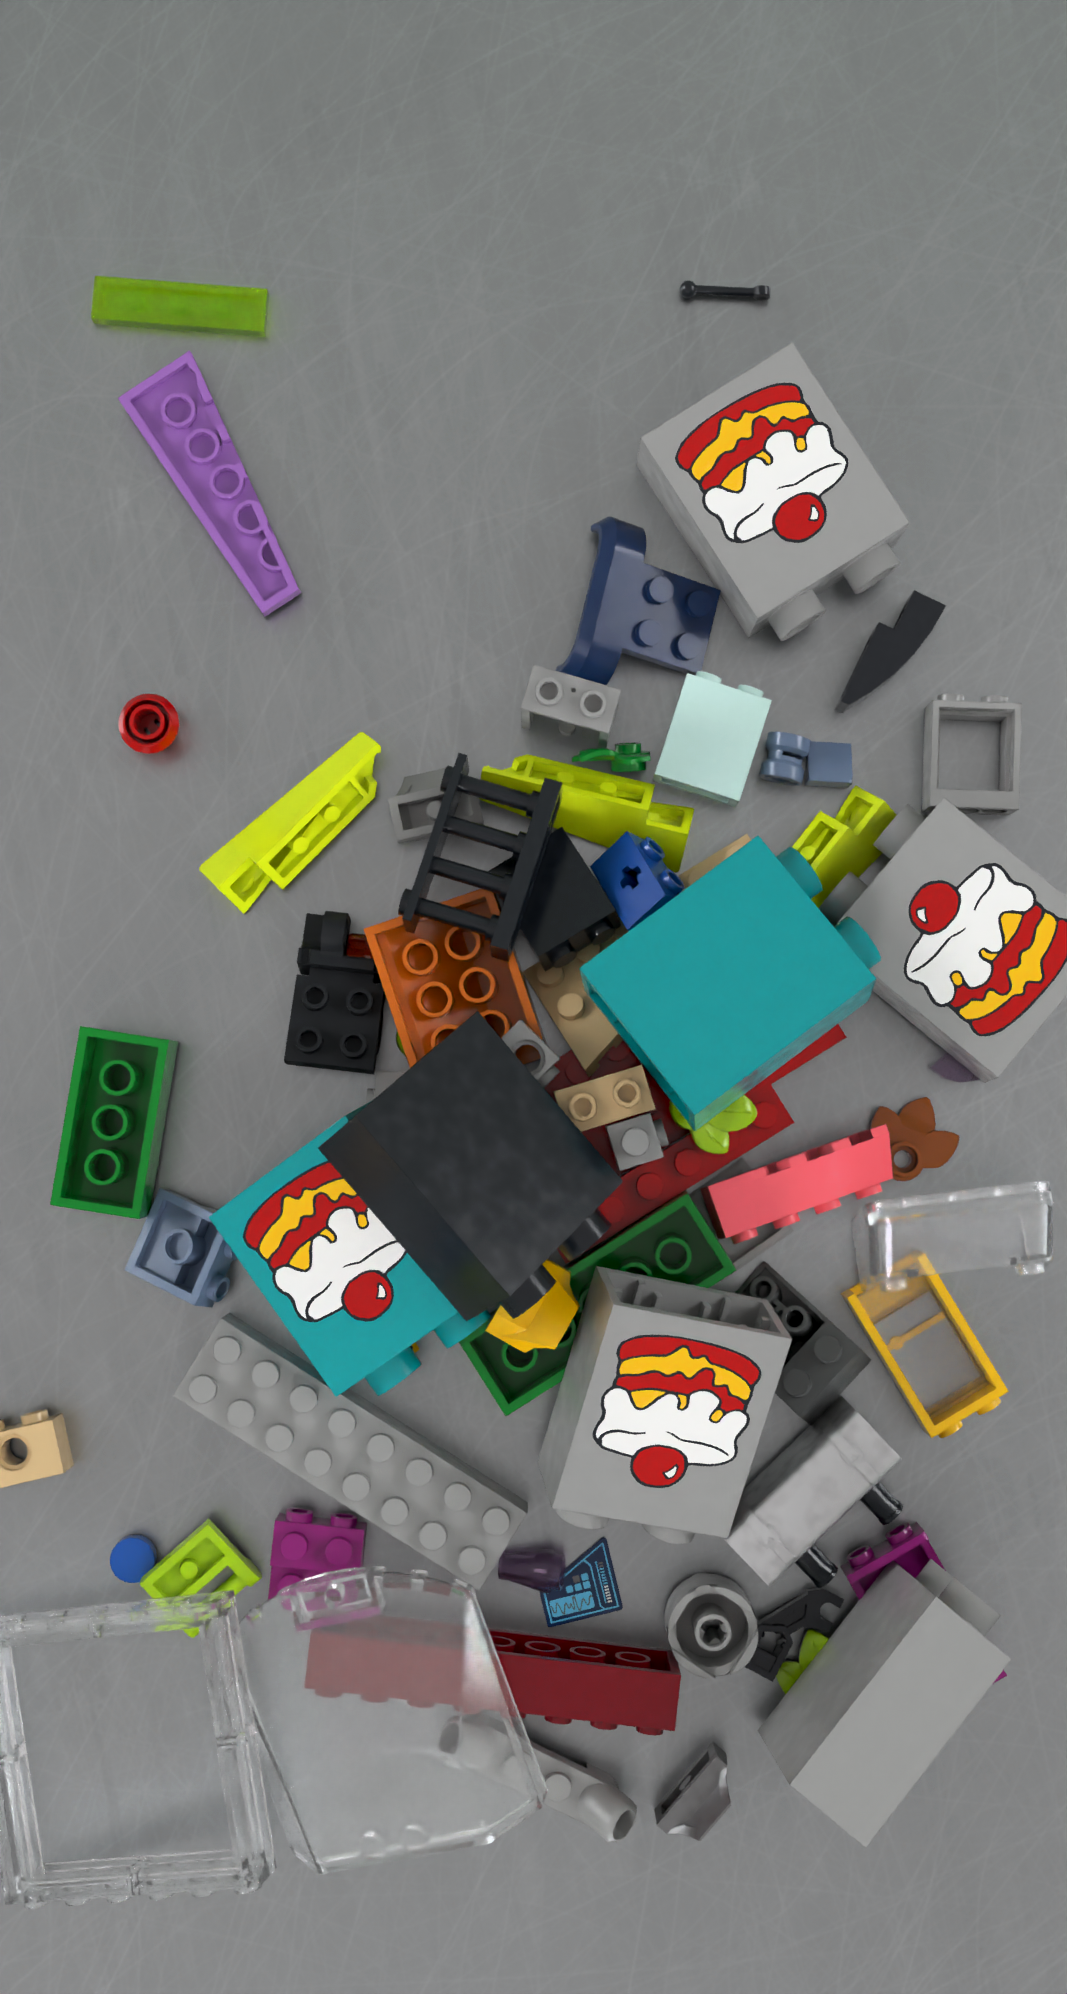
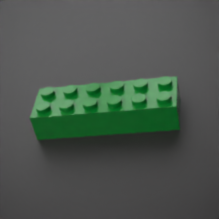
M686 1190L563 1266V1268L571 1272L570 1287L580 1307L555 1350L533 1348L524 1353L486 1332L485 1330L497 1309L490 1313L491 1317L484 1324L459 1341V1344L505 1416L513 1413L562 1381L596 1266L710 1288L736 1271L731 1259Z

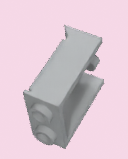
M533 664L521 705L522 728L530 730L534 715L539 714L559 720L558 729L564 736L572 735L575 732L576 726L600 732L597 748H606L618 710L621 689Z

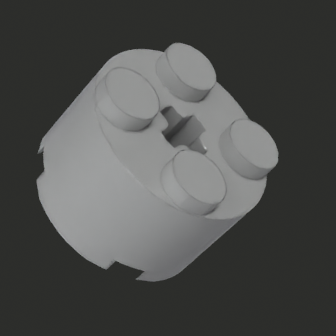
M701 1572L683 1581L670 1595L664 1613L665 1630L675 1659L684 1669L698 1677L715 1678V1676H723L729 1673L730 1675L734 1674L749 1663L758 1645V1624L749 1598L738 1584L721 1575ZM714 1619H717L720 1627L718 1629L709 1627L705 1632L702 1624L705 1621L712 1622Z

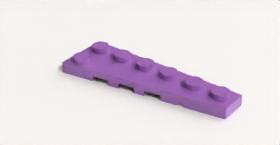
M190 351L186 352L118 397V400L264 617L301 594Z

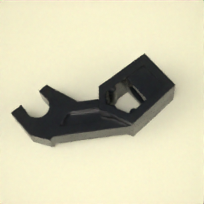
M823 1588L805 1589V1593L757 1621L758 1644L761 1637L765 1636L764 1632L780 1633L781 1639L776 1641L777 1646L773 1654L757 1645L753 1657L745 1668L773 1682L793 1645L790 1634L802 1627L830 1631L833 1623L821 1617L820 1608L825 1603H831L841 1608L844 1599Z

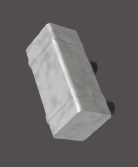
M840 1396L812 1426L810 1425L743 1490L729 1536L724 1538V1540L769 1587L795 1563L813 1581L817 1588H822L835 1577L838 1567L823 1554L815 1543L859 1500L878 1518L882 1525L892 1522L901 1513L903 1505L892 1496L880 1480L902 1458Z

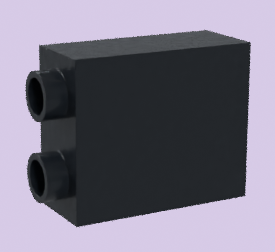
M478 1011L318 1147L321 1153L466 1321L498 1303L514 1319L537 1303L556 1283V1280L542 1264L557 1248L569 1261L573 1260L591 1247L610 1228L611 1223L600 1212L598 1207L623 1182Z

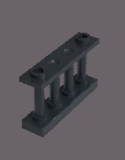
M458 753L454 767L448 765L444 771L440 791L445 792L413 888L412 890L407 888L404 890L399 904L398 915L403 916L402 920L405 930L410 933H415L421 916L485 935V940L491 942V956L509 962L562 801V782L545 778L541 791L533 790L532 794L468 776V756ZM465 793L526 811V816L532 818L527 833L520 831L516 835L454 817L461 794ZM448 834L513 852L512 857L518 859L514 873L506 872L505 876H501L440 858ZM434 875L498 893L499 899L505 900L500 916L492 914L491 918L426 899Z

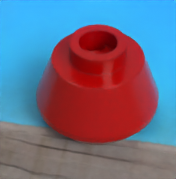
M141 694L132 698L123 707L119 716V732L124 742L133 750L144 754H154L165 750L174 742L179 731V717L174 706L164 697L157 694ZM155 721L160 722V726H159V727H158V725L155 723Z

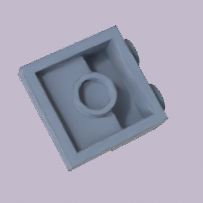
M159 1188L125 1267V1271L194 1306L213 1307L214 1302L221 1301L227 1294L230 1287V1279L226 1277L232 1260L236 1261L238 1258L209 1219V1216L217 1210L199 1205L171 1190Z

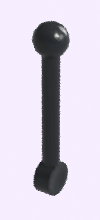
M687 280L681 284L680 293L685 298H692L695 294L753 297L756 300L762 301L770 299L771 288L765 285L755 286L754 288L696 285L693 281Z

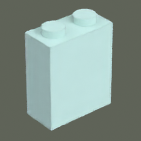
M697 671L696 676L687 673L652 781L736 807L740 801L772 700L764 698V692L752 686L739 685L738 689L723 685L721 684L722 679L708 672Z

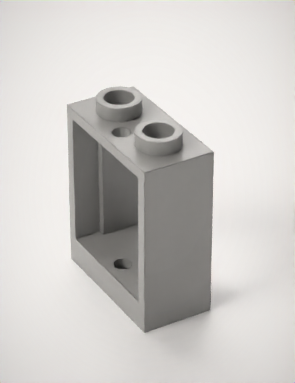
M941 694L938 695L937 700H932L925 707L922 812L931 813L943 798L964 814L1010 815L1019 810L1022 703H1008V697L1001 695L984 696L981 698V702L964 701V695ZM940 720L1001 722L999 791L938 789Z

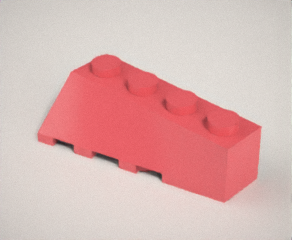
M886 1124L863 1130L700 1188L717 1238L731 1237L733 1244L740 1243L758 1236L756 1227L772 1222L774 1229H778L800 1221L798 1212L814 1207L815 1213L820 1214L842 1206L839 1200L842 1196L855 1192L858 1200L881 1192L880 1183L893 1179L889 1131Z

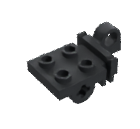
M325 911L324 915L306 914L301 948L298 950L297 957L298 968L302 975H296L284 1062L287 1065L374 1074L376 1057L381 1044L383 1006L386 995L374 959L346 956L351 925L348 913Z

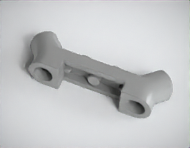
M485 1713L467 1714L463 1717L453 1716L442 1727L438 1738V1751L440 1757L447 1764L469 1767L591 1827L607 1842H617L624 1839L632 1829L637 1815V1806L634 1801L619 1790L616 1780L607 1772L588 1763L583 1767L507 1730L506 1723Z

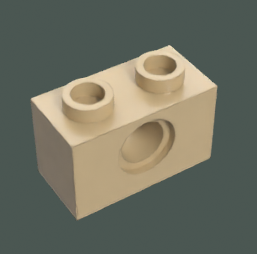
M642 1065L554 1091L558 1106L581 1132L655 1109Z
M47 1409L21 1415L22 1423L5 1426L4 1419L0 1420V1488L63 1474L74 1466L63 1413L49 1416ZM12 1438H18L26 1444L28 1450L26 1459L17 1458L12 1454L10 1450Z

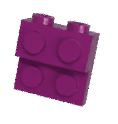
M289 1508L286 1510V1514L279 1513L274 1524L270 1566L272 1567L267 1607L356 1616L359 1604L367 1523L357 1522L358 1517L348 1513H332L330 1519L313 1517V1511L303 1508Z

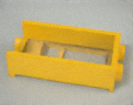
M917 1248L913 1249L841 1293L918 1420L922 1430L931 1438L936 1435L944 1438L955 1433L963 1426L961 1420L974 1412L982 1415L993 1410L1001 1403L999 1397L1009 1392L924 1251Z

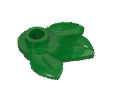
M641 743L615 744V751L607 748L583 749L579 751V755L572 757V762L611 761V771L632 772L646 770V761H651L650 751H641Z

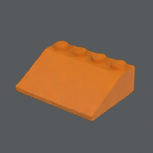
M478 889L440 902L441 904L491 918L492 914L500 916L501 913L496 893L484 889ZM403 916L364 928L410 1068L477 1011L500 1038L519 1020H523L546 1043L515 948H513L509 962L491 956V942L485 940V935L421 916L415 933L405 930L402 920ZM531 1045L521 1047L516 1053L517 1058L523 1065L541 1060L539 1051Z

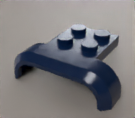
M610 516L591 525V531L599 534L598 550L573 648L566 661L562 665L557 666L556 671L607 685L617 667L621 652L685 674L696 675L697 671L702 670L721 590L644 563L646 534L643 528Z

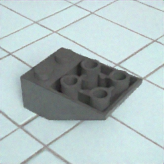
M764 1261L735 1293L768 1300L791 1336L792 1342L775 1394L799 1417L812 1426L869 1364L871 1359Z

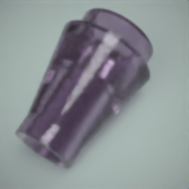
M554 1548L514 1553L503 1552L499 1560L498 1577L500 1580H508L546 1594H550L551 1590L561 1591L565 1577V1554L555 1553Z

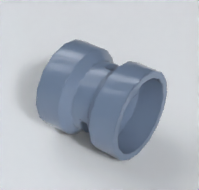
M769 732L765 745L769 751L768 757L761 764L759 777L783 785H802L805 773L802 768V761L809 754L811 740L792 733Z

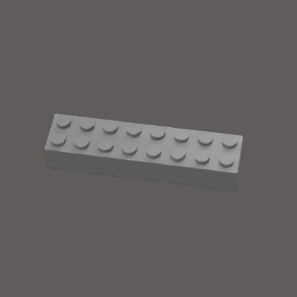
M231 1313L220 1319L172 1395L478 1591H480L528 1513L527 1501L357 1393L347 1389L335 1397L314 1366Z

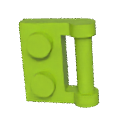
M208 1518L141 1578L140 1585L188 1636L195 1638L205 1629L204 1623L244 1587L255 1585L262 1578V1574L257 1566L249 1558L244 1557ZM229 1566L234 1573L193 1610L185 1605L191 1597L225 1567Z

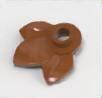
M927 1097L909 1102L900 1110L898 1115L889 1108L879 1106L871 1122V1128L884 1124L887 1125L890 1137L893 1180L897 1181L912 1180L920 1174L923 1168H939L952 1157L959 1143V1135L948 1131L935 1130V1114L931 1101ZM903 1150L907 1153L909 1160L906 1166L900 1168L895 1164L894 1156L898 1151Z

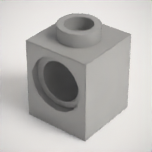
M519 1020L501 1038L515 1055L525 1045L534 1046L539 1051L541 1056L540 1064L530 1073L543 1088L560 1072L554 1065L561 1058L523 1020Z

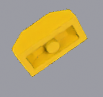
M549 1259L542 1265L556 1280L554 1286L537 1303L517 1318L512 1319L506 1310L499 1305L485 1330L524 1353L533 1348L555 1350L580 1307L570 1287L571 1272Z

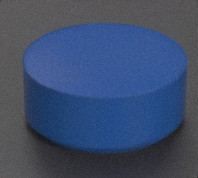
M142 1535L124 1537L115 1545L110 1555V1566L117 1578L127 1583L140 1582L141 1578L157 1563V1551L154 1544Z

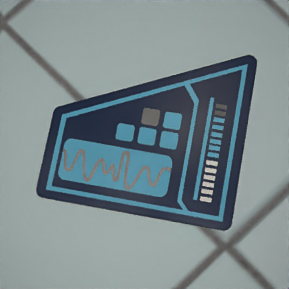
M602 1537L540 1590L548 1627L622 1610L623 1605L606 1538Z

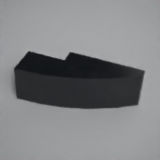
M914 590L905 602L893 628L879 622L872 631L835 710L844 713L884 686L915 654L933 630L946 605Z

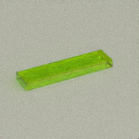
M95 276L91 319L94 324L266 337L269 292L268 289Z

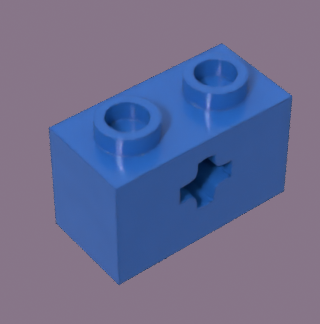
M626 831L590 868L624 926L630 931L680 894L685 886L681 879L672 870L667 868L662 860L665 857V853L653 839L649 837L642 839Z

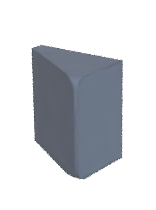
M811 741L809 754L806 756L805 786L848 788L852 784L853 778L851 743Z

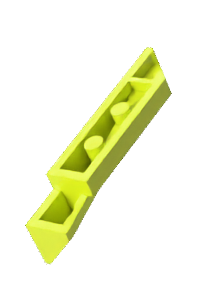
M359 732L199 867L200 872L243 914L255 902L270 880L283 890L375 798L377 782L372 777L374 757L377 753H381V746L364 732Z
M529 754L514 758L512 766L503 770L492 768L489 765L483 767L481 780L532 794L533 790L540 792L545 778L562 782V801L553 825L554 828L559 829L563 827L567 833L610 848L626 831L642 839L649 837L664 851L665 857L662 860L667 868L673 872L680 870L694 808L651 802L655 784ZM479 798L487 803L527 817L526 811Z
M856 785L851 790L835 818L820 811L792 846L810 864L822 884L823 890L811 899L818 908L850 871L859 878L882 854L873 844L897 815L884 800Z

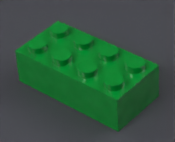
M80 1026L50 1205L135 1219L148 1216L152 1204L178 1041Z

